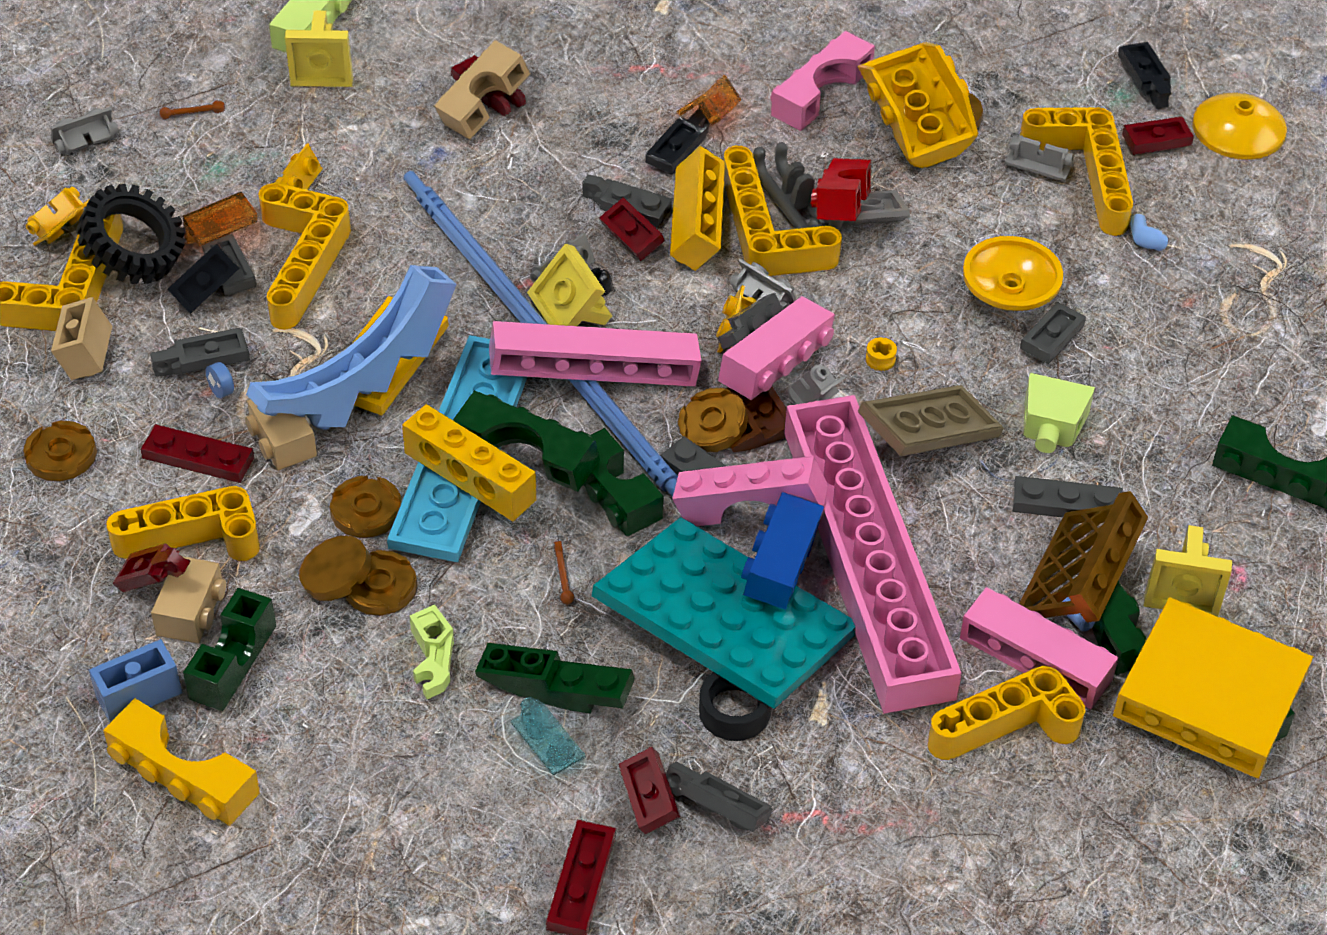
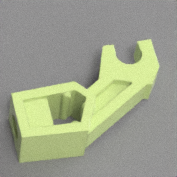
M435 604L410 615L411 632L425 657H427L413 670L416 684L423 680H431L422 685L423 694L426 699L443 693L451 682L450 664L452 647L454 645L453 628Z

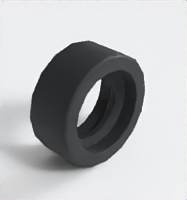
M712 672L704 679L699 693V718L704 727L714 736L728 741H744L757 736L766 728L769 722L771 707L755 698L758 701V707L752 713L743 716H730L721 713L713 706L714 697L728 690L745 691Z

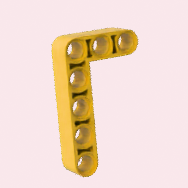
M1099 107L1031 108L1023 113L1020 135L1041 142L1039 150H1044L1046 144L1069 150H1083L1101 230L1112 236L1126 233L1131 218L1133 199L1112 113L1107 109Z
M739 145L727 148L724 152V186L744 261L750 265L753 262L758 263L768 272L769 276L823 271L835 268L840 261L842 241L840 231L831 226L774 231L752 152L747 147Z
M270 183L263 186L258 193L262 221L271 227L302 234L266 296L271 324L275 328L286 330L295 327L300 322L350 235V216L348 203L342 198L279 183Z
M114 214L104 218L106 233L117 244L123 232L121 214ZM77 235L58 286L9 281L0 282V326L56 331L63 305L91 297L97 303L107 276L103 273L106 265L102 263L96 268L91 264L95 255L85 257L83 254L85 246H79L78 238L80 235Z

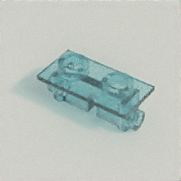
M527 697L521 702V715L512 719L511 724L553 776L586 758L584 752L544 703L532 697Z

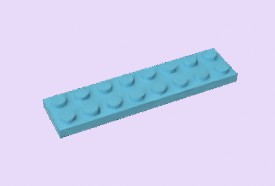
M469 335L438 411L451 420L454 419L474 390L485 395H494L503 402L517 407L527 377L491 375L490 339ZM418 462L387 538L388 549L459 562L481 501Z

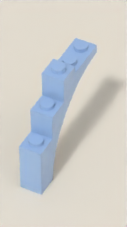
M410 265L399 290L385 311L347 349L322 365L299 375L275 381L250 382L246 395L257 405V409L266 415L276 416L278 413H286L300 417L307 416L310 419V423L319 429L327 430L330 427L345 428L358 393L387 392L400 357L412 359L413 357L429 356L457 284L438 267Z

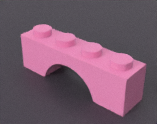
M844 31L836 39H832L822 51L814 54L804 66L795 70L791 77L774 88L770 97L772 101L771 116L799 131L803 130L819 116L821 97L819 88L830 83L856 84L863 76L857 66L874 59L875 45L847 31Z
M809 456L679 472L672 500L683 519L695 526L721 524L724 510L737 502L760 501L777 506L782 492L824 506L828 484L815 457Z

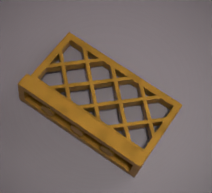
M1131 491L1118 493L1112 505L1065 512L1019 604L1031 611L1040 613L1044 618L1080 613L1086 623L1099 621L1148 519L1147 514ZM1082 523L1071 531L1074 524ZM1094 530L1092 533H1090L1088 536H1086L1085 538H1083L1081 541H1079L1078 543L1076 542L1077 540H1079L1080 538H1082L1084 535H1086V534L1089 533L1090 531ZM1070 545H1073L1071 548H1069V549L1066 550L1064 553H1062L1061 555H1059L1060 552H1062L1063 550H1065V549H1066L1067 547H1069ZM1079 555H1081L1080 558H1078L1076 561H1074V562L1071 563L1069 566H1067L1066 568H1064V566H1065L1066 564H1068L1069 562H1071L1072 560H1074L1076 557H1078ZM1058 570H1060L1059 573H1057L1056 575H1054L1053 577H1051L1049 580L1046 581V579H1047L1049 576H1051L1052 574H1054L1055 572H1057ZM1067 580L1069 581L1067 584H1065L1063 587L1055 591L1053 594L1050 593L1057 587L1065 583ZM1047 595V598H1046V599H1044L1043 601H1041L1040 603H1038L1036 606H1033V604H1035L1036 602H1038L1040 599H1042L1043 597H1045V596ZM1067 597H1069L1070 600H1071V601L1062 602V601L1065 600Z

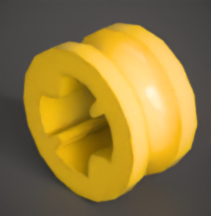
M883 337L874 338L869 341L865 359L867 365L878 371L891 369L896 361V344L892 340Z

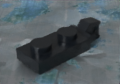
M1149 42L1119 46L1118 56L1139 90L1142 91V94L1150 95L1151 102L1157 109L1169 107L1171 76Z
M699 107L689 119L679 117L646 152V163L673 174L676 171V167L706 138L708 127L710 126V111Z

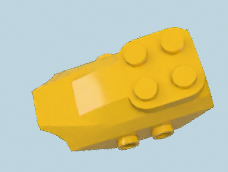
M923 42L857 66L867 83V90L873 102L877 101L880 106L883 122L885 125L891 126L894 138L911 165L925 168L957 157L978 136L968 97V86L963 78L959 79L955 72L953 59L951 56L945 55L940 45Z

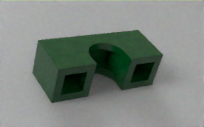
M605 428L591 434L590 436L596 441L600 461L583 486L586 488L592 502L599 503L605 510L609 522L614 527L618 526L627 537L662 520L663 494L644 473L631 479L616 478L624 474V449Z
M239 587L220 614L222 628L215 648L201 644L183 671L189 700L220 711H224L276 628L272 598Z

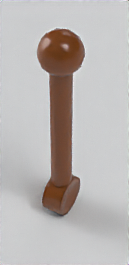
M217 100L211 105L178 109L163 107L160 109L159 115L163 119H168L172 115L213 111L215 113H222L225 110V105L223 101Z
M555 541L554 551L563 591L560 595V600L563 604L569 605L572 604L575 596L569 589L562 542Z

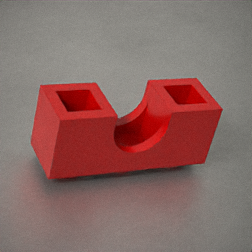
M833 158L829 167L824 169L823 177L818 179L817 188L812 190L811 205L812 208H817L818 220H857L861 212V200H867L871 192V160Z

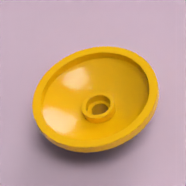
M1238 92L1223 93L1206 99L1195 110L1192 122L1194 133L1202 144L1220 155L1235 159L1250 160L1269 156L1283 145L1287 133L1286 122L1273 105L1257 96Z
M998 236L978 243L967 253L963 264V278L968 289L988 305L1008 311H1026L1041 307L1057 296L1063 282V268L1057 256L1047 247L1036 241L1018 236Z

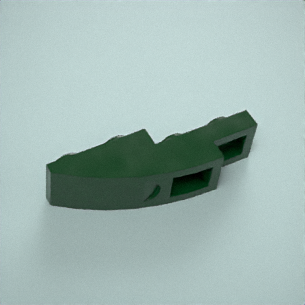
M1119 580L1100 620L1095 621L1092 627L1098 646L1107 649L1110 653L1119 657L1114 673L1116 676L1131 671L1146 642L1143 631L1140 628H1136L1140 615L1138 603L1134 597L1127 594Z
M487 643L475 670L478 678L512 694L550 706L591 714L594 705L623 709L635 680L632 669L561 661L558 651L496 643Z

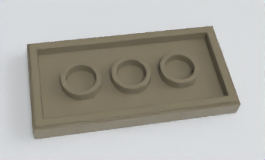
M962 385L865 401L861 403L858 409V413L899 456L998 438L1004 429Z

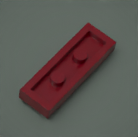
M155 424L140 449L142 459L241 483L254 460L253 448Z
M582 820L576 821L547 916V931L566 935L588 934L616 838L615 827Z

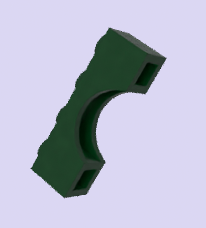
M474 390L453 419V421L496 448L508 444L522 443L539 449L543 453L542 461L547 480L576 492L581 489L600 461L596 441L588 433L583 431L576 432L566 428L554 419H544L532 414L524 407H514L491 394L485 395Z
M1234 415L1231 416L1218 442L1212 466L1327 509V457L1312 462L1288 458L1271 445L1267 438L1266 427Z

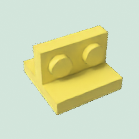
M314 10L311 30H286L285 44L291 86L352 87L353 72L349 32L333 30V24L327 23L326 11Z
M564 244L527 291L548 325L578 326L581 321L605 326L612 317L602 297L605 292L604 288L573 245Z
M1188 525L1181 552L1156 549L1144 594L1143 606L1163 609L1167 600L1171 597L1178 601L1189 603L1195 608L1218 617L1232 572V560L1208 557L1209 543H1203V527Z

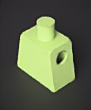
M1030 373L1024 403L1023 435L1026 438L1036 440L1035 447L1043 453L1054 452L1057 445L1064 447L1072 446L1089 415L1095 387Z

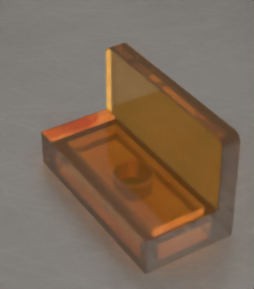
M724 74L698 91L677 110L679 116H682L698 105L713 126L722 120L742 99Z
M242 191L183 215V227L186 232L184 238L188 244L196 242L200 247L258 222L257 212Z

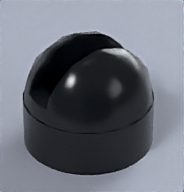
M599 267L592 269L591 271L605 290L602 296L609 294L612 290V278L609 271L601 270Z

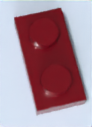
M1183 116L1124 125L1122 132L1133 155L1192 146L1194 138Z
M624 197L599 217L602 225L640 261L665 241L662 233Z
M652 746L618 764L638 827L644 834H648L680 817L660 755Z

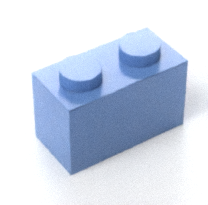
M162 639L89 669L95 696L109 723L134 698L152 707L182 694L177 666Z

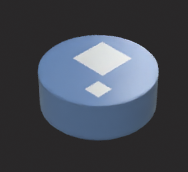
M221 362L207 366L206 378L215 396L223 398L232 394L234 382L228 368Z

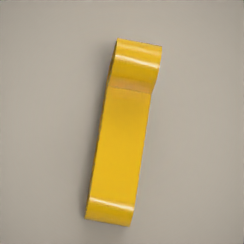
M238 486L224 487L120 510L113 513L106 523L112 551L116 556L127 559L131 553L164 543L171 548H178L222 537L224 538L227 553L234 560H250L260 550L257 526L249 495L245 489Z
M1050 666L1036 667L936 712L931 719L928 749L934 757L939 759H954L1036 721L1052 741L1059 744H1070L1076 741L1080 735L1085 715V705L1058 670Z

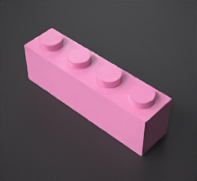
M801 296L723 353L718 381L750 400L761 392L768 391L774 382L782 376L789 375L795 366L802 361H807L820 347H825L829 344L834 335L832 326L835 314Z
M988 587L984 589L963 617L960 639L1022 673L1040 666L1055 668L1080 697L1085 707L1090 710L1113 680L1119 657L1110 653L1107 649L1076 635L1072 630L1044 618L1040 613L1031 611L1012 601L1006 595L999 594Z

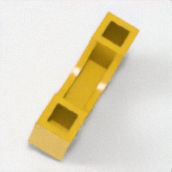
M136 698L103 730L107 743V752L112 759L119 764L127 763L134 767L147 781L151 783L157 781L162 784L176 799L180 801L188 800L198 806L199 810L211 820L219 819L230 826L260 794L256 770L226 752L204 761H187L172 755L166 749L170 737L165 716Z

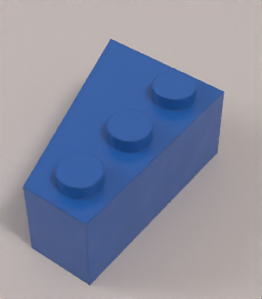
M782 492L777 506L770 503L763 522L768 528L766 532L759 530L752 551L757 552L755 559L748 557L743 568L741 578L747 580L743 595L786 610L797 585L798 577L804 569L806 557H809L824 506Z

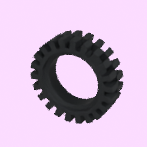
M118 184L116 190L113 185L106 186L104 191L99 189L89 199L78 221L79 225L76 234L80 235L78 238L79 246H85L83 250L85 257L95 255L91 264L96 268L102 263L106 265L103 273L107 276H110L112 270L118 272L116 280L123 282L126 276L129 275L130 284H138L141 278L144 284H149L153 278L159 281L163 278L164 274L167 276L183 251L186 241L183 238L186 234L185 228L180 227L182 224L180 216L172 217L176 210L171 205L164 209L162 206L166 200L161 196L156 201L152 200L153 192L146 189L144 195L139 194L140 186L132 185L129 192L127 191L126 184ZM114 214H124L144 222L156 234L159 249L149 254H138L126 250L108 236L104 228V218Z

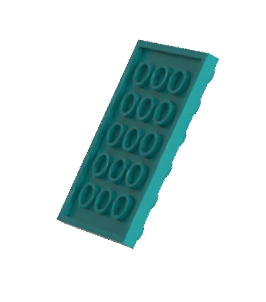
M682 517L593 585L591 594L593 598L773 709L782 703L855 636V625L851 617L797 585L786 610L743 595L747 580L742 579L741 575L748 557Z

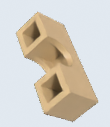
M494 40L434 105L443 124L470 140L490 118L481 98L494 90L503 91L511 96L530 75L522 55Z

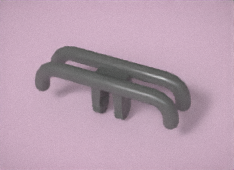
M777 143L774 156L777 170L783 178L781 189L767 171L765 149L763 147L755 148L753 158L760 183L795 229L818 226H831L838 230L841 229L843 224L841 220L817 219V208H812L811 205L815 180L810 174L804 173L805 167L801 162L795 161L788 164V146L786 143ZM806 208L813 218L807 224L797 210Z

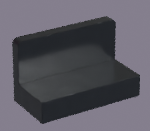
M220 241L167 288L190 314L241 268L223 249L224 245Z

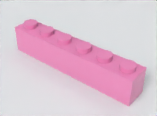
M493 321L489 343L491 375L696 387L702 362L698 337L694 333Z

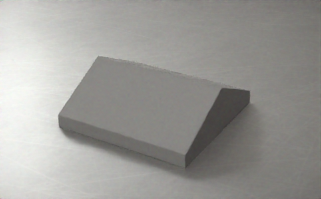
M897 190L870 192L867 200H861V212L857 220L843 221L842 226L904 221L910 216V209Z

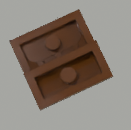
M729 387L725 388L742 399L748 414L745 432L737 442L730 446L733 453L752 450L786 438L784 433L787 408L773 387L766 392H761L752 400Z

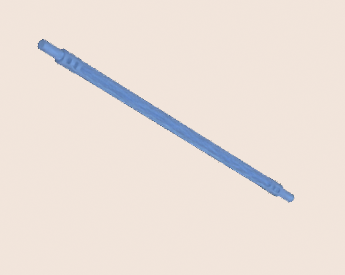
M408 171L404 175V180L416 193L417 201L520 323L547 324L431 187H426L413 171ZM568 379L659 488L664 492H668L673 497L678 476L598 382Z

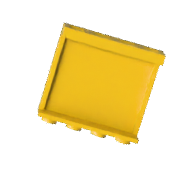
M1169 597L1118 694L1113 716L1259 779L1271 748L1300 686L1306 679L1314 656L1306 654L1295 647H1290L1265 637L1261 633L1236 625L1225 618L1217 617L1195 608L1189 603Z

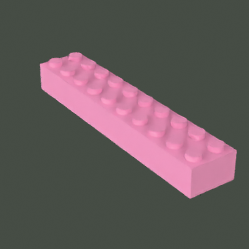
M855 395L787 406L784 435L792 457L814 456L828 484L818 530L846 610L855 625V635L883 714L956 701L962 673L865 420L858 413L859 405Z

